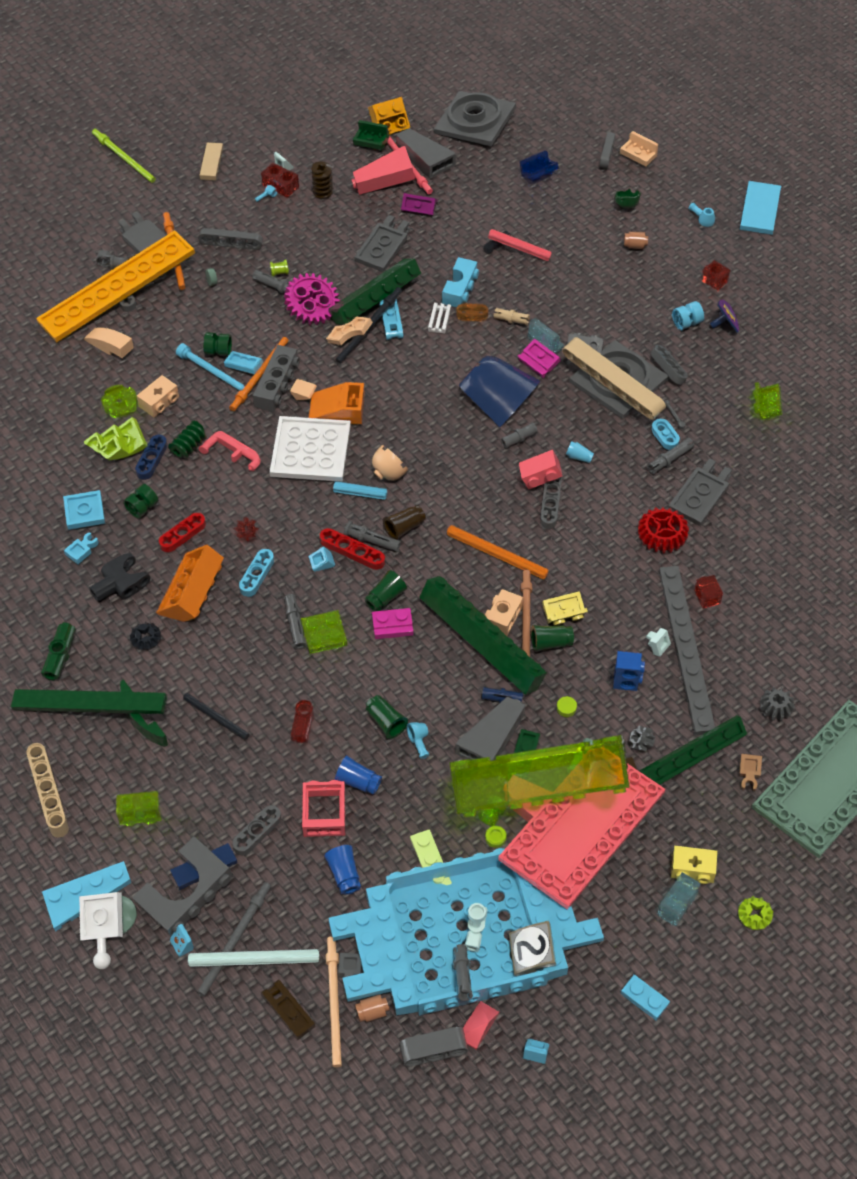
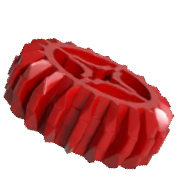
M655 507L653 511L648 510L647 514H643L642 519L639 521L638 534L640 540H643V545H648L649 550L652 548L655 549V552L662 550L664 554L666 550L672 553L673 549L678 551L680 546L685 544L689 528L683 514L678 515V510L673 512L671 507L668 510H665L664 507L661 510Z

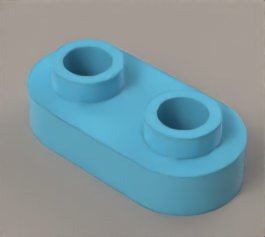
M657 419L653 422L652 433L665 449L671 450L679 444L680 437L667 420Z

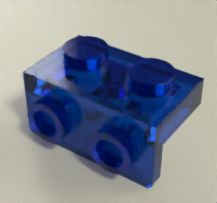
M546 150L519 161L522 177L528 178L531 181L538 180L541 176L552 174L554 170L559 169L558 162L549 160L548 151Z

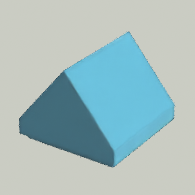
M527 1039L523 1059L545 1064L549 1044Z

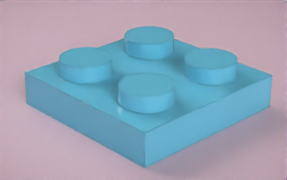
M100 490L63 496L68 530L105 524Z

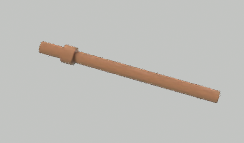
M524 570L523 582L521 583V592L523 593L522 650L530 657V593L532 592V583L530 582V570Z

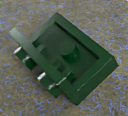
M359 120V130L353 138V145L383 150L390 138L388 126Z

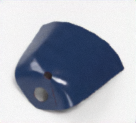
M485 356L478 362L480 365L477 367L475 365L460 382L459 386L501 427L536 388L540 380L504 360L494 356Z

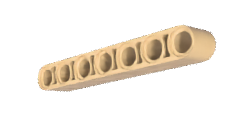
M573 338L562 349L567 359L647 418L653 420L666 408L665 402L581 339Z

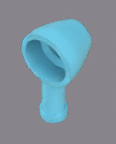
M695 203L690 204L688 209L699 216L698 221L702 226L710 227L714 225L715 214L713 209L705 208L702 211Z
M418 722L408 723L407 734L410 741L415 743L420 759L427 758L430 754L422 741L428 735L426 724Z

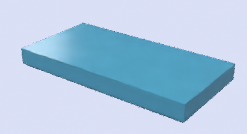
M749 181L740 230L773 235L781 190L780 185Z

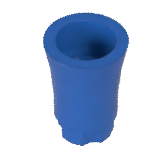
M345 756L337 770L335 780L344 781L346 785L357 788L365 793L375 794L382 781V777L357 763L349 756Z
M342 845L326 852L324 857L331 868L341 894L349 895L360 890V878L356 869L352 846Z

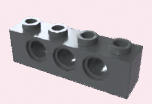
M281 345L276 346L253 394L254 407L274 412L277 405L281 404L282 394L287 391L288 382L292 380L294 369L298 367L300 362L297 349Z

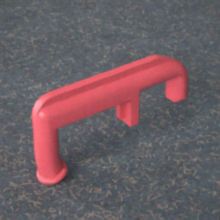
M222 431L215 432L198 448L202 454H208L209 449L218 442L234 452L231 455L232 462L235 463L241 456L252 461L248 465L250 471L258 468L261 461L256 451Z

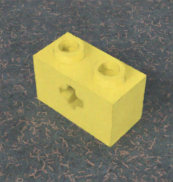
M674 846L671 878H676L679 881H698L701 884L714 883L717 851Z

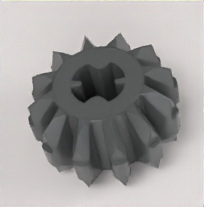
M773 687L771 691L766 690L760 699V709L765 712V717L771 716L772 721L778 718L780 722L784 717L787 719L790 717L795 707L793 704L794 697H789L790 691L783 692V688L776 690Z

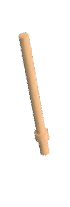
M328 937L326 964L328 965L332 1066L341 1067L337 977L339 954L336 953V941H333V937Z

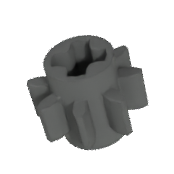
M640 725L638 729H634L630 735V741L634 743L632 748L647 752V748L653 747L655 736L651 734L652 729Z

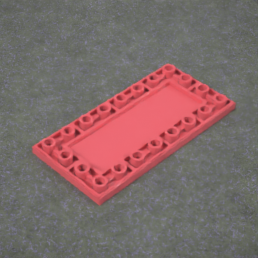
M597 743L499 855L498 860L568 910L662 797L666 789Z

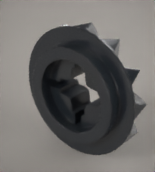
M146 621L144 624H137V627L132 628V632L129 635L130 641L138 649H151L161 639L160 629L154 623L149 624ZM146 632H148L149 636H144V638H142L141 634H145Z

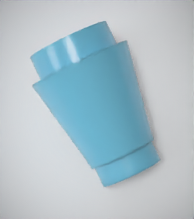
M571 442L566 455L570 456L569 458L590 463L594 453L578 442Z

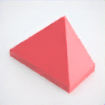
M482 1001L479 1002L463 1027L467 1045L477 1050L499 1015V1011Z

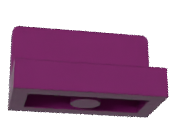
M404 193L401 210L434 215L435 204L438 202V199Z

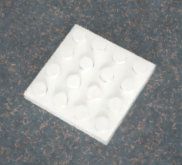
M279 416L270 477L343 482L351 421Z

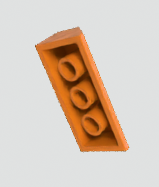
M208 544L185 553L156 613L182 622L195 619L200 613L199 609L202 603L207 598L209 588L214 584L216 573L222 567L221 563L224 557Z

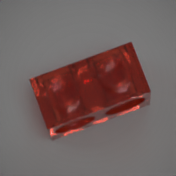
M273 162L261 173L262 186L267 187L271 185L276 188L275 191L286 198L299 188L298 174Z

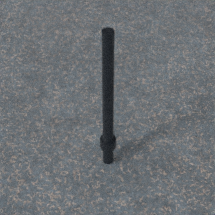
M397 287L391 295H388L383 300L384 303L370 318L373 323L366 333L383 313L393 306L396 302L395 299L402 292L401 288ZM365 334L355 336L335 360L341 364Z

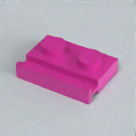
M536 339L523 350L521 355H518V359L542 378L561 361L559 356Z
M410 608L372 612L375 639L413 636Z

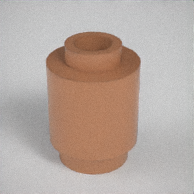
M645 232L625 233L624 247H628V249H644V246H648V236H645Z
M380 994L360 1000V1003L355 1004L360 1022L365 1020L369 1022L387 1016L385 1011H389L386 997L381 998Z

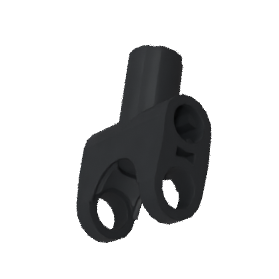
M126 553L107 562L101 569V573L105 578L90 586L89 590L98 602L116 591L122 599H127L146 587L151 577L145 571L135 574L127 573L130 567L135 564L136 559L131 553Z

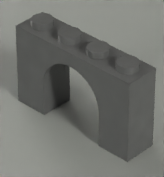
M194 836L179 850L182 858L199 874L198 886L189 897L178 901L166 899L148 882L132 897L136 904L170 936L174 932L176 933L178 925L182 924L185 927L190 918L196 917L201 910L200 908L206 902H210L215 897L216 892L221 887L226 886L233 876L230 868Z

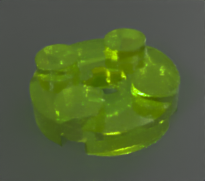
M120 384L114 385L106 389L105 395L101 397L103 409L113 418L127 415L137 409V395L131 387H123Z

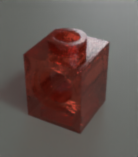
M714 260L704 267L702 282L719 291L728 283L730 269Z
M703 576L697 579L694 592L702 608L721 604L723 592L715 576Z

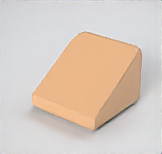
M297 379L290 392L296 400H306L312 397L317 386Z

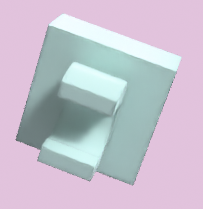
M662 628L657 633L650 631L646 636L647 639H650L648 645L652 647L653 654L659 657L671 644L668 631Z

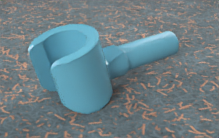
M268 185L265 192L255 198L256 202L268 195L275 197L277 195L276 188Z

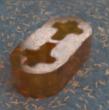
M460 304L456 308V317L462 321H484L488 318L489 310L484 304Z

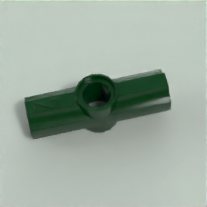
M63 622L59 624L54 639L48 645L49 653L41 672L42 676L48 680L55 681L59 679L63 665L69 659L68 651L76 632L75 626H72L70 623Z

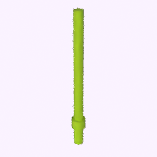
M93 129L92 134L98 138L100 143L108 146L151 183L155 182L156 178L111 142L106 134Z

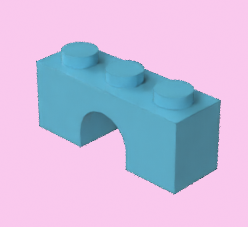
M458 257L453 267V281L447 280L442 291V304H450L453 307L462 309L464 302L467 303L469 291L473 290L474 280L479 276L476 261Z

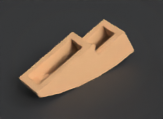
M95 328L84 338L86 342L109 355L114 353L121 358L134 348L132 338L108 328Z

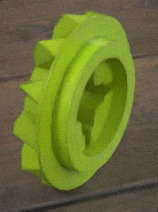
M752 896L748 899L745 898L740 904L738 915L745 926L750 929L760 930L766 928L771 923L773 910L770 907V903L764 901L763 898ZM752 908H754L755 910L762 909L759 914L760 916H758L757 914L751 915L753 911Z

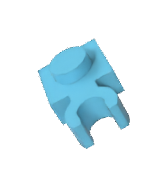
M89 532L85 534L84 540H75L64 550V553L76 564H79L92 553L90 548H94L99 544L98 538L89 541L92 539V535Z

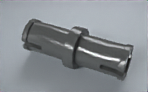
M532 422L521 429L517 428L513 433L501 438V442L505 448L517 442L521 443L525 438L538 432L537 427Z

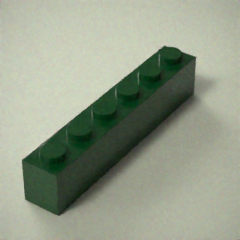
M415 258L401 260L330 307L328 310L335 324L349 323L356 316H359L386 298L397 287L401 288L420 275L421 271Z

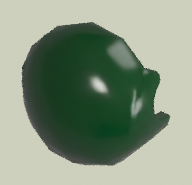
M629 188L626 191H617L614 199L619 207L632 209L639 203L641 193L639 190L633 193Z

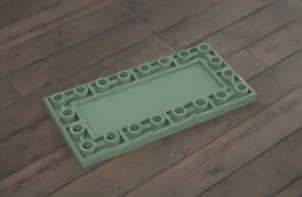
M848 700L751 807L817 858H820L857 816V705L851 700Z

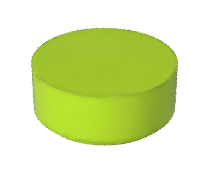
M565 696L558 700L557 712L561 716L571 717L576 713L577 703L572 697Z
M500 826L490 827L486 831L485 836L487 844L493 848L502 847L506 842V831Z

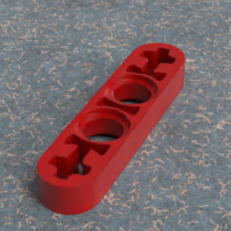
M330 528L323 529L320 532V543L324 547L371 569L379 570L384 567L385 555L381 551ZM343 542L349 544L347 548H341L339 545ZM358 550H364L365 554L359 556L355 554V552Z

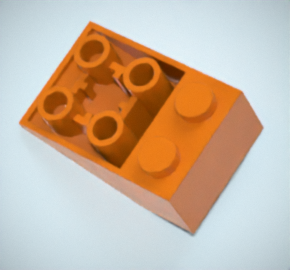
M345 382L314 392L311 397L309 418L351 421V424H362L365 400L364 383Z

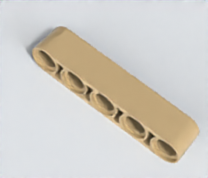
M34 743L28 747L27 757L44 816L51 834L57 838L63 837L68 833L69 826L49 758L44 746L40 743Z

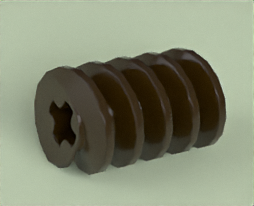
M324 161L315 162L311 167L313 194L319 199L328 198L333 193L332 167Z

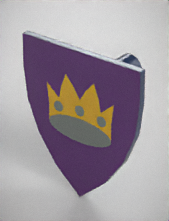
M719 300L717 305L721 310L719 317L710 322L712 328H715L728 319L738 333L739 324L733 309L726 301Z

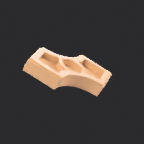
M356 316L345 325L335 326L326 339L328 343L342 345L353 336L364 335L373 322L370 318Z

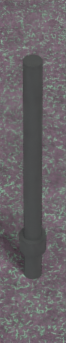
M264 882L258 893L253 895L249 902L250 906L222 952L233 951L255 912L262 907L263 899L271 888L270 884ZM213 966L197 991L200 995L205 996L223 966Z

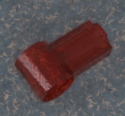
M301 700L295 706L296 713L290 739L296 743L308 742L311 724L314 720L312 703L308 700ZM303 711H309L306 714H301Z

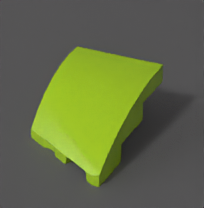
M133 417L119 427L113 425L101 435L96 432L84 441V444L108 460H116L133 455L148 446L137 420Z

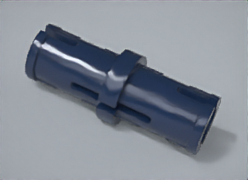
M483 688V700L499 701L501 703L506 698L495 696L494 694L511 696L512 699H518L521 702L523 699V692L507 691L506 688H501V690Z

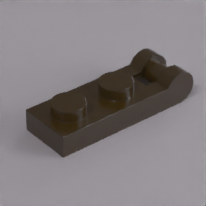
M278 979L269 990H263L261 996L295 1038L299 1040L316 1027L315 1023ZM278 993L282 995L278 999L274 998Z

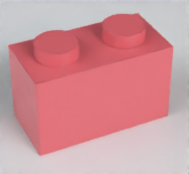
M553 450L519 463L522 480L528 489L563 477L560 462Z

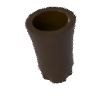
M416 505L384 517L383 526L390 538L398 540L405 533L426 520V515L422 508Z

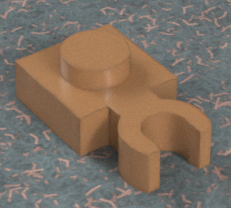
M741 754L739 776H745L741 783L742 790H745L746 783H751L753 791H756L758 784L755 778H760L762 756Z

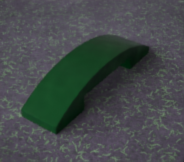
M124 679L120 681V692H133ZM127 713L134 727L144 737L157 745L168 746L166 735L155 721L148 725L139 713Z

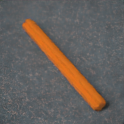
M450 525L447 530L448 536L522 570H530L531 574L539 578L545 579L548 575L547 568L462 529Z

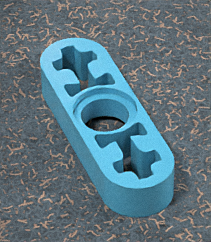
M262 549L256 554L239 583L240 592L243 596L250 597L256 594L274 564V555L271 550ZM254 570L262 571L258 576L252 574Z

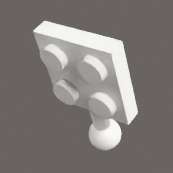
M119 892L79 897L80 940L97 939V954L94 956L93 963L96 968L101 970L106 969L111 963V958L106 953V938L123 937L122 893Z

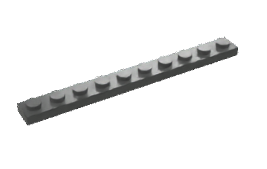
M679 566L660 567V579L695 736L703 735L715 728Z

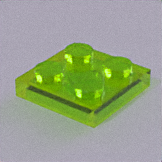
M338 610L300 618L309 654L347 646V639Z

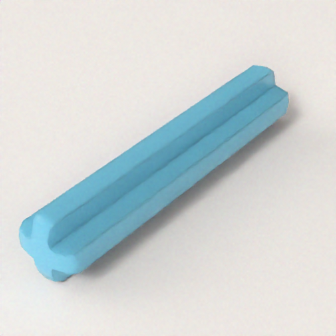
M337 481L333 486V491L337 493L383 500L387 498V489Z

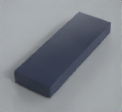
M229 843L211 851L228 867L238 863ZM187 862L170 870L179 890L199 881L198 872Z

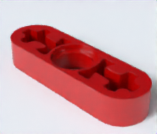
M193 513L164 533L159 538L161 550L163 552H172L201 532L206 527L204 515ZM180 530L188 531L185 535L177 534Z

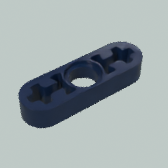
M155 435L150 439L148 446L135 467L139 479L147 480L152 477L167 449L165 436ZM149 455H156V458L152 460L147 459Z

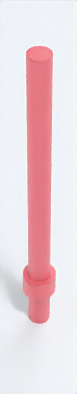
M390 137L387 144L393 151L399 149ZM412 165L417 184L428 195L431 194L433 190L428 185V181Z

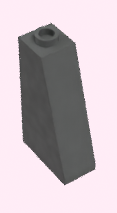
M410 128L396 134V145L399 148L405 146L409 159L429 178L456 166V153Z
M506 697L457 741L456 754L492 771L525 715V704L518 699Z

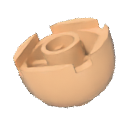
M381 445L373 455L372 465L375 468L374 474L381 480L385 478L394 481L408 471L406 466L402 468L401 464L403 462L388 448L384 450V445Z

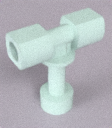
M474 903L468 909V928L470 931L467 933L465 946L468 951L479 952L482 940L480 932L485 928L488 909L480 903Z

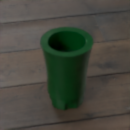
M388 570L381 581L364 598L365 603L374 612L379 611L399 594L406 591L407 586L397 573Z
M532 625L531 643L533 651L538 652L545 649L573 645L574 633L572 626Z
M376 695L367 701L366 710L388 739L399 736L406 729L408 718L399 713L380 695Z

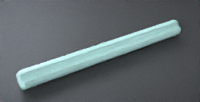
M317 949L190 953L188 955V965L190 967L319 962V951Z

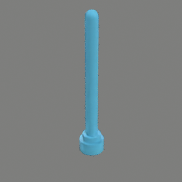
M181 343L177 347L176 355L180 358L192 360L239 391H242L245 387L229 375L193 354L190 347L186 344Z

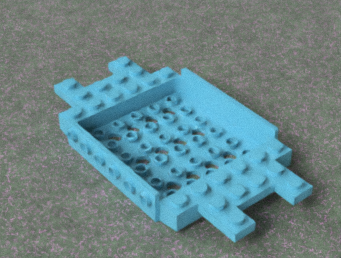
M498 848L486 854L477 853L468 858H455L451 862H437L429 867H415L407 872L391 873L389 876H386V884L366 889L369 909L328 918L333 941L355 936L364 972L343 978L347 1001L391 992L396 1015L418 1012L420 1016L545 986L548 980L567 975L568 965L563 950L601 942L604 940L598 918L576 922L572 906L567 910L500 862L498 857L505 850L504 848ZM443 876L445 878L449 877L452 884H436L433 882V879ZM495 892H501L505 898L503 901L497 902L492 896ZM458 901L464 907L461 911H454L451 908L452 903ZM474 903H480L488 909L485 928L480 932L482 934L479 952L467 951L468 959L470 961H478L480 968L475 971L469 969L473 996L468 1001H462L458 998L456 970L453 967L455 959L453 948H457L458 944L466 941L467 933L470 930L468 928L465 931H460L456 925L459 921H466L468 923L469 907ZM418 911L421 913L422 918L419 921H413L409 917L410 913ZM501 911H507L511 917L507 921H501L498 918V914ZM549 921L557 965L536 969L537 972L515 976L513 961L509 955L511 952L510 941L504 938V933L509 930L515 931L525 926ZM422 930L426 932L427 938L423 941L417 940L414 936L417 931ZM428 950L432 953V958L427 961L422 960L420 953ZM429 970H434L438 974V977L433 981L427 980L425 977V973Z

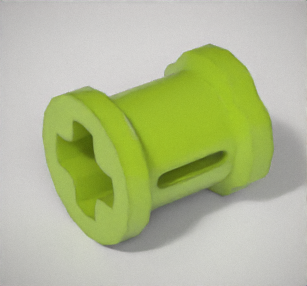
M287 260L279 263L270 262L271 275L274 277L284 273L288 275Z

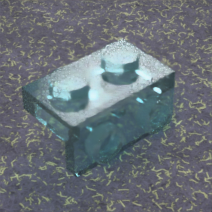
M538 319L530 320L528 331L530 339H536L553 353L563 349L564 344L559 341L560 336Z

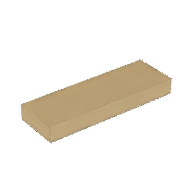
M207 143L200 171L201 180H216L223 143Z

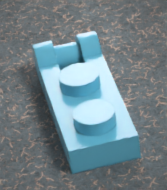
M395 299L396 302L393 306L389 307L382 315L386 340H391L394 337H398V339L403 338L397 299Z

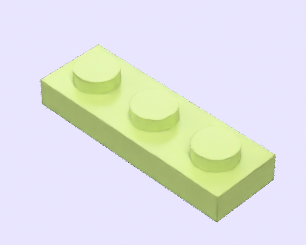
M430 829L410 836L422 868L429 867L437 862L443 863ZM443 876L433 879V882L436 884H452L449 877L445 878Z

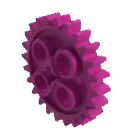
M306 273L305 277L299 274L298 279L294 277L292 282L289 281L288 287L285 290L286 293L284 294V304L288 305L287 311L292 310L291 316L297 315L296 320L301 318L303 324L306 320L309 325H311L312 321L316 325H318L319 321L324 324L326 319L328 321L331 319L328 309L340 301L338 299L339 293H335L337 288H331L333 283H327V278L322 280L321 275L315 277L313 273L309 277L308 273Z

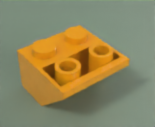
M402 97L368 107L372 122L387 125L389 134L410 128Z

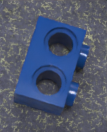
M617 652L613 689L637 691L638 684H642L645 662L641 661L642 653Z

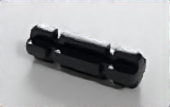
M508 231L502 232L504 234L511 236V234ZM491 240L483 246V250L486 253H490L493 249L495 250L501 246L502 243Z

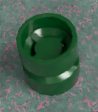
M205 333L203 342L205 355H215L216 353L219 356L228 357L232 349L231 334L221 333L218 336L217 333Z
M146 484L139 486L134 491L135 494H130L123 501L127 511L138 519L159 501L154 490Z

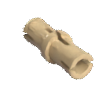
M499 308L495 309V319L525 325L529 323L527 321L530 319L529 314L518 313L512 309L510 311Z

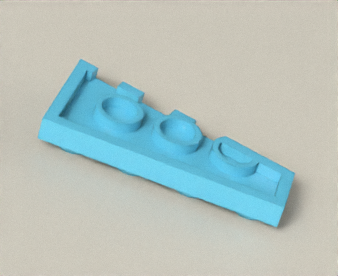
M124 861L42 891L55 932L62 928V925L69 920L73 921L79 917L80 896L115 893L131 883Z

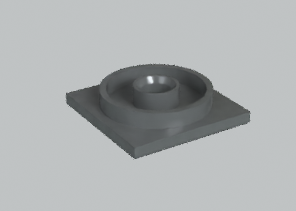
M459 91L435 126L434 133L492 146L516 109V103L496 99L494 96L486 93Z
M616 340L600 353L652 392H655L668 380L669 376ZM579 369L569 378L571 384L622 419L635 409L582 369Z

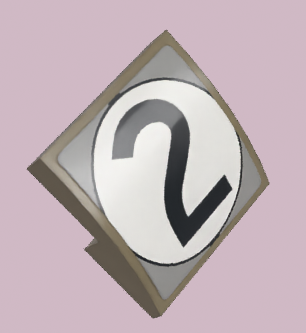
M549 921L525 926L509 933L515 976L537 972L536 969L557 965Z

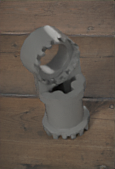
M101 250L97 255L96 262L101 267H110L113 270L129 260L130 257H116L106 250Z

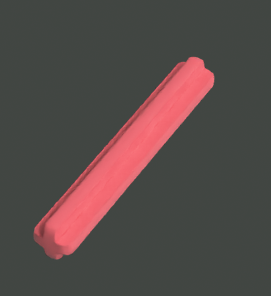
M491 229L489 232V239L549 261L551 257V251Z

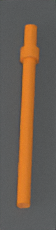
M165 212L163 213V225L168 235L173 232L174 224L171 221L170 214ZM179 263L174 268L179 289L184 290L186 287L181 264Z
M283 337L277 345L285 346L289 341L288 338ZM275 348L243 390L236 394L235 400L229 406L230 410L235 411L248 398L249 392L262 377Z

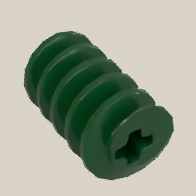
M191 421L186 426V429H183L173 439L172 443H169V450L175 456L187 459L189 457L188 454H192L193 450L198 448L197 445H201L202 440L207 439L203 426L198 421Z

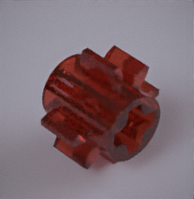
M244 517L242 521L237 520V527L234 528V530L239 532L237 537H243L246 541L249 540V537H256L255 532L259 530V528L254 526L256 521L253 519L249 521L247 517Z

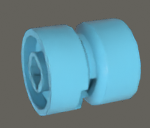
M697 301L675 308L672 311L674 324L679 330L702 323L705 318L703 308Z

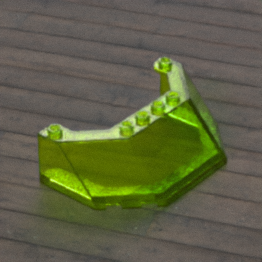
M623 735L593 740V745H590L589 741L496 756L494 761H490V757L449 762L457 814L463 813L464 817L476 816V811L510 805V809L523 808V803L531 802V806L544 804L543 800L552 799V803L565 801L564 797L573 796V800L586 798V793L613 790V794L625 793L626 788L630 787Z

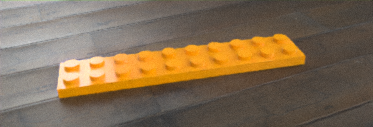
M174 230L37 317L36 320L57 343L195 254V250Z

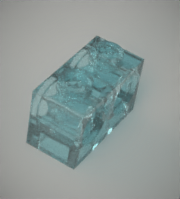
M682 872L660 903L657 915L676 927L698 895L701 883Z

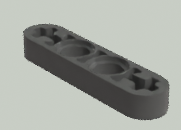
M210 228L201 229L198 237L199 241L205 245L252 250L260 249L263 243L262 236L257 233ZM219 236L225 237L227 240H222ZM235 238L242 239V242L235 240Z
M562 477L544 484L540 523L546 529H552L557 524ZM555 488L557 489V491L555 493H551L547 489ZM553 502L555 506L548 507L546 503ZM548 514H551L550 521H547Z

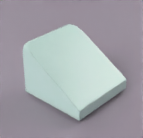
M277 152L274 153L275 166L285 173L294 168L285 158Z

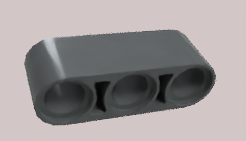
M462 1027L448 1028L405 1038L400 1041L405 1066L421 1065L460 1056L468 1052L465 1033Z

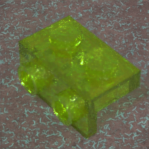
M756 382L755 390H753V396L756 400V403L753 404L755 413L759 414L761 420L782 415L781 387L779 383L761 388L759 382Z
M158 791L117 795L116 814L120 825L132 826L136 823L152 824L156 821H162Z

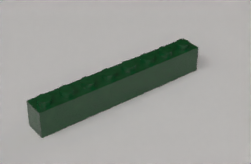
M437 576L427 579L419 598L525 695L537 691L547 674L540 664L530 658L524 650L520 649L511 638L507 637L499 627L489 621L483 613L478 611L471 602L467 601L444 578Z

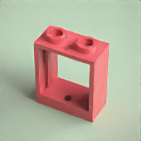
M309 781L303 783L302 828L304 837L345 836L344 781ZM340 796V819L309 820V797Z

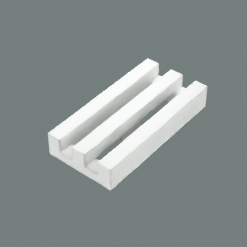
M434 303L428 326L429 332L445 334L451 311L450 304L444 306L441 303L439 306L438 303ZM439 310L436 326L433 328L436 312ZM443 311H446L442 329H439Z

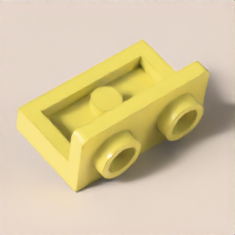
M580 591L542 601L547 623H554V626L565 623V619L572 618L573 621L584 618L583 615L588 612L587 608H584Z

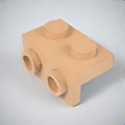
M632 131L629 141L620 148V154L647 166L657 157L658 143Z

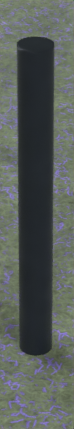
M189 693L183 696V700L242 739H248L250 735L248 732Z

